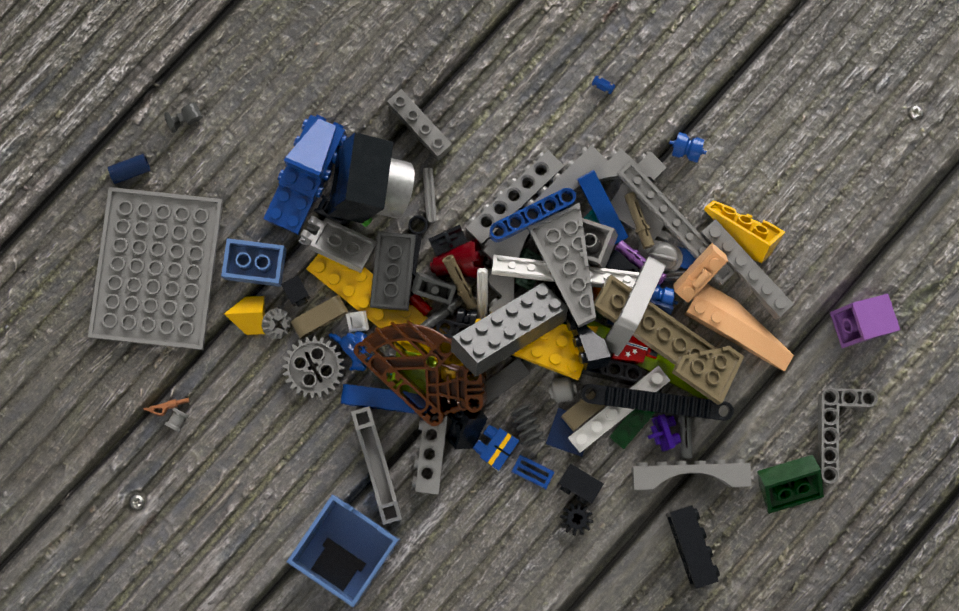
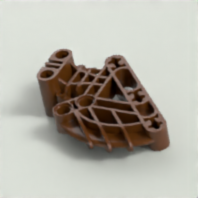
M410 320L402 324H396L392 321L390 326L381 329L376 327L375 332L355 345L354 354L430 426L441 424L445 419V415L449 413L454 414L465 410L474 413L478 412L487 402L486 384H484L486 381V371L473 377L466 366L445 363L453 353L451 350L450 352L443 351L442 343L448 342L451 345L452 339L447 338L432 328L413 324ZM408 341L422 355H408L395 342ZM418 343L424 344L432 349L428 353ZM389 344L400 355L386 356L379 349ZM363 346H367L366 351L368 353L361 352ZM375 353V355L372 356L369 360L367 359L368 357H370L369 354ZM430 356H434L437 358V366H431L429 364L428 360ZM441 366L455 371L456 378H452L450 373L447 374V380L441 381ZM425 369L426 393L401 370ZM394 372L396 374L395 379L390 380V374ZM400 380H404V382L399 384L398 387L396 386V384H398ZM403 385H409L425 400V408L418 407L404 394L402 390ZM442 397H446L449 404L452 403V399L457 400V405L444 411ZM476 398L479 400L478 404L473 403ZM431 406L432 409H430L428 413H425L424 411H426ZM437 412L439 414L438 419L433 420V414Z

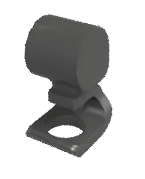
M196 103L184 106L181 109V113L176 114V117H171L169 112L164 113V118L171 133H175L184 122L191 125L203 117Z

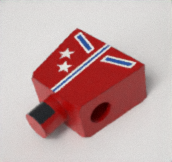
M632 336L619 356L613 353L611 359L626 363L642 364L645 356L656 359L658 353Z

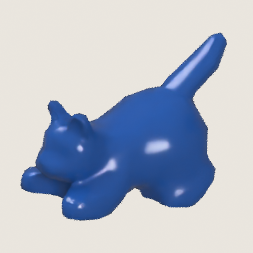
M364 332L347 333L342 338L333 333L328 335L340 344L343 351L351 358L352 366L349 369L350 371L366 370L367 366L354 354L355 345L367 337ZM365 346L362 347V353H368Z

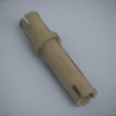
M634 192L628 193L624 198L636 227L635 232L639 235L643 249L651 248L655 244L649 231L650 226L645 221L636 194Z
M448 255L444 257L442 262L457 288V294L461 296L467 309L476 307L477 301L472 294V287L470 284H467L454 256Z

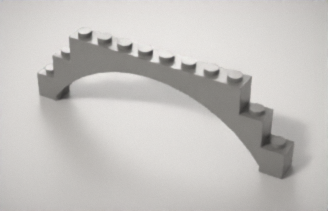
M592 145L588 149L584 147L577 154L579 158L575 162L571 160L564 167L566 170L562 174L557 173L551 179L552 184L548 188L544 186L537 193L539 197L535 200L530 199L524 205V208L563 188H571L574 191L581 189L577 179L592 170L595 171L600 182L621 179L617 173L632 160L653 182L667 167L651 151L647 155L643 153L635 162L621 148L618 152L614 150L607 157L609 160L607 161ZM568 194L562 195V199L568 196ZM548 202L544 206L549 210L554 205ZM529 211L527 213L530 219H536L538 217L537 213L534 211ZM514 219L510 225L517 228L521 224L518 220ZM502 229L498 230V236L503 235ZM526 229L502 242H494L490 238L483 245L485 249L482 253L492 262L494 255L519 258L529 231ZM491 269L488 272V286L500 299L495 298L488 305L490 307L488 310L489 314L514 300V277L492 275Z

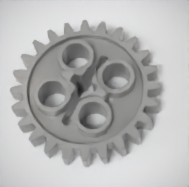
M316 336L313 337L312 341L306 337L305 343L299 339L298 347L292 344L293 352L287 350L290 357L283 358L288 362V364L282 365L283 368L288 370L283 373L284 376H289L285 382L293 383L290 387L291 390L297 387L296 394L299 395L303 391L304 398L309 393L312 399H314L315 394L322 398V392L329 395L328 389L331 388L335 391L334 384H341L338 377H344L340 371L345 370V367L340 366V364L345 362V360L338 358L342 355L341 351L335 353L337 346L330 347V340L325 344L324 337L320 341H317ZM322 350L323 356L320 359H314V351ZM306 352L309 353L313 363L319 365L316 369L323 380L322 383L319 382L313 370L309 371L311 365L305 356ZM299 359H304L306 365L301 369L297 368L296 362ZM331 367L332 373L329 376H323V368ZM314 376L315 382L310 386L306 385V377Z

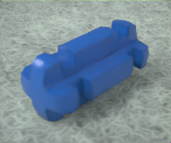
M595 76L592 81V86L596 85V88L604 92L608 91V94H611L615 88V84L611 85V82L604 78L599 79V76Z

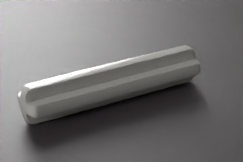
M424 168L427 223L431 224L437 222L433 169Z

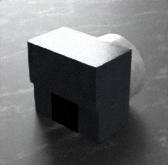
M357 132L353 133L343 142V146L337 150L328 216L358 223H364L376 214L396 219L400 218L407 209L413 191L414 167L412 163L391 158L394 142Z

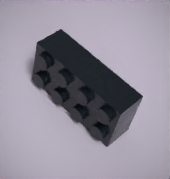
M693 505L666 513L691 588L698 589L719 582L718 577L720 573L717 565L712 563L713 553L711 547L706 546L704 539L707 536L704 528L699 526L698 520L700 515L697 508H693Z

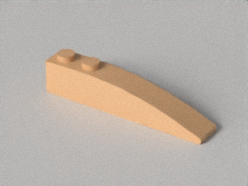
M706 284L693 298L684 314L783 372L786 371L794 356L737 300L709 284Z

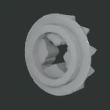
M275 308L269 310L264 315L262 329L266 336L272 339H282L284 335L288 334V330L291 327V318L288 316V312ZM273 320H280L281 328L275 327Z

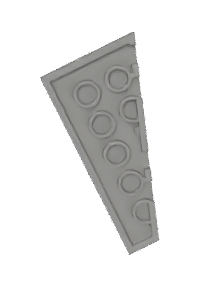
M580 203L529 226L528 231L579 328L596 320L581 208Z

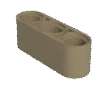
M336 295L291 321V324L299 338L303 339L343 317L349 311L340 295Z

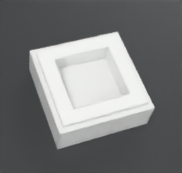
M366 311L346 314L349 333L369 330Z

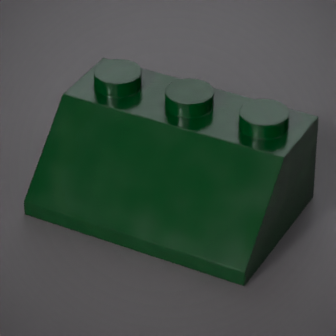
M813 455L757 471L759 487L768 514L824 497L821 469Z

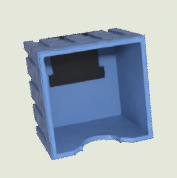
M332 494L287 560V563L354 608L361 601V596L365 595L372 585L371 581L378 576L383 568V563L388 561L394 552L393 548L400 543L401 539L390 534L391 532L360 513L350 504L343 502L338 496Z

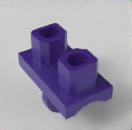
M663 414L652 418L654 426L650 427L652 434L647 436L648 440L654 438L656 445L660 444L662 452L675 448L677 444L681 443L680 435L678 433L671 435L669 427L675 426L676 423L673 415L665 416Z

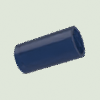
M144 153L108 166V171L114 184L151 171Z

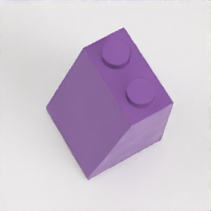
M888 294L857 301L830 312L842 348L900 330Z

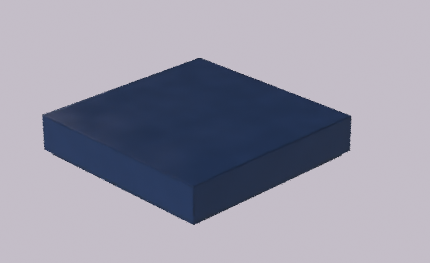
M558 408L546 445L582 457L584 450L579 453L570 442L568 437L574 432L561 418L567 410Z

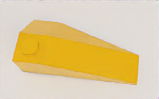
M714 200L704 208L707 214L713 220L716 219L754 261L761 264L771 255L785 234V231L765 220L762 223L752 219V215L738 214L734 208Z

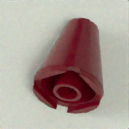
M471 240L434 257L433 262H430L432 273H435L436 276L450 277L442 259L448 255H453L464 277L477 278V270L485 268L483 256H480L478 251L481 250L479 242Z

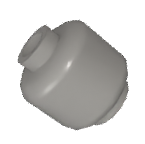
M567 376L554 378L551 384H549L550 397L557 403L572 401L574 393H578L576 381L572 382L571 378Z

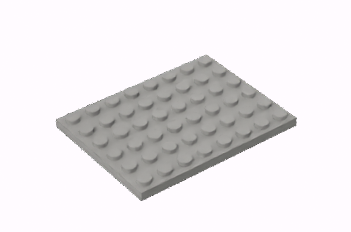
M109 187L88 338L204 350L223 205L222 199Z

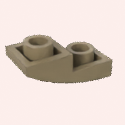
M592 391L586 397L593 399L596 393ZM581 399L567 410L561 418L574 432L588 422L589 418L601 411L605 405L590 404Z

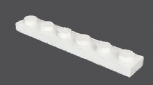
M657 366L629 389L657 392L671 380ZM607 406L570 435L568 439L578 452L581 453L634 409Z

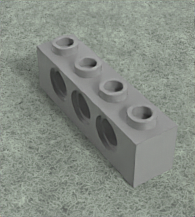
M402 89L387 101L391 111L437 161L452 150V143Z
M433 415L432 419L436 420L438 419V416ZM446 416L444 421L438 426H430L420 418L419 430H422V437L417 439V449H420L419 457H415L414 468L418 469L417 477L413 476L412 488H415L416 493L439 495L448 419ZM429 430L437 432L435 440L427 439L426 434ZM428 449L435 451V457L431 460H427L424 457V452ZM426 468L433 471V476L430 479L422 477V471Z

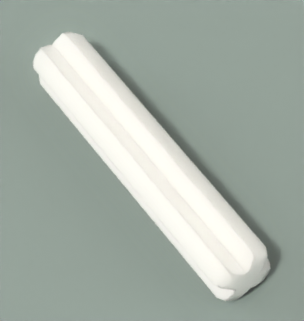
M479 268L477 270V318L483 319L488 316V270L486 268Z

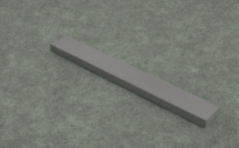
M632 160L617 173L695 259L707 249L710 244ZM726 263L713 278L720 285H723L735 271Z

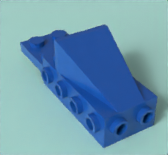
M310 115L309 119L304 120L301 136L296 137L294 141L295 147L284 159L286 168L279 173V186L263 218L265 221L297 235L300 234L313 203L323 193V185L331 176L333 164H336L337 150L343 146V142L348 138L342 125L333 122V124L326 122L327 119L320 115H316V117Z

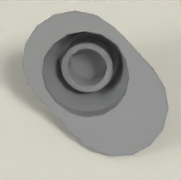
M653 240L655 245L651 248L643 249L642 244L639 246L638 251L640 255L645 259L650 256L665 264L664 271H676L682 264L683 255L681 250L672 243Z

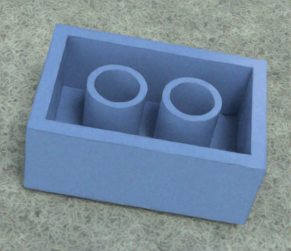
M227 238L221 277L224 280L281 287L287 249L284 245Z

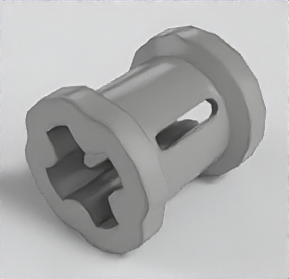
M173 407V414L164 425L180 432L184 419L188 418L189 415Z

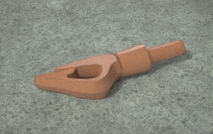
M189 398L174 399L143 409L157 416H163L167 409L189 403L190 400ZM156 409H163L161 413L154 411Z

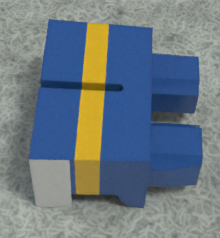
M488 425L483 434L491 439L490 443L487 446L478 440L473 449L480 455L482 460L499 472L509 457L507 455L512 453L519 440L501 428L498 430Z

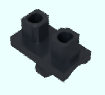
M460 225L428 239L436 256L467 243Z

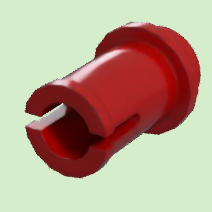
M414 294L410 298V306L413 305L424 317L433 309L420 295Z

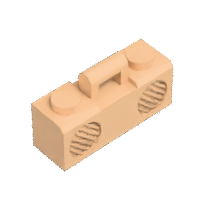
M711 243L673 284L674 292L689 303L728 262L727 255Z

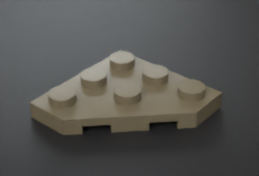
M730 346L687 354L679 357L672 373L719 405L722 404L744 356Z

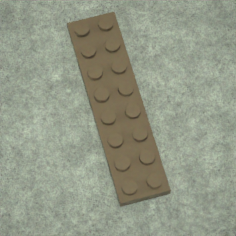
M613 275L608 276L594 302L595 310L615 323L631 292V288ZM650 301L633 334L635 338L674 365H676L679 357L683 355L717 349Z

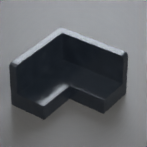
M452 399L451 404L447 402L444 411L456 406L457 400ZM465 410L454 414H447L453 422L446 435L448 441L454 449H473L488 419L482 410L475 413Z

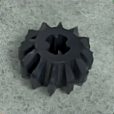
M573 503L569 504L571 511L567 508L563 509L568 515H560L561 519H566V522H562L561 526L569 525L565 530L567 533L573 528V536H576L577 529H579L581 535H584L582 527L588 531L590 530L586 522L593 523V520L587 519L588 516L593 514L592 512L585 514L588 506H584L580 510L581 503H577L576 509ZM577 513V516L580 515L582 517L579 520V525H576V522H572L573 514Z

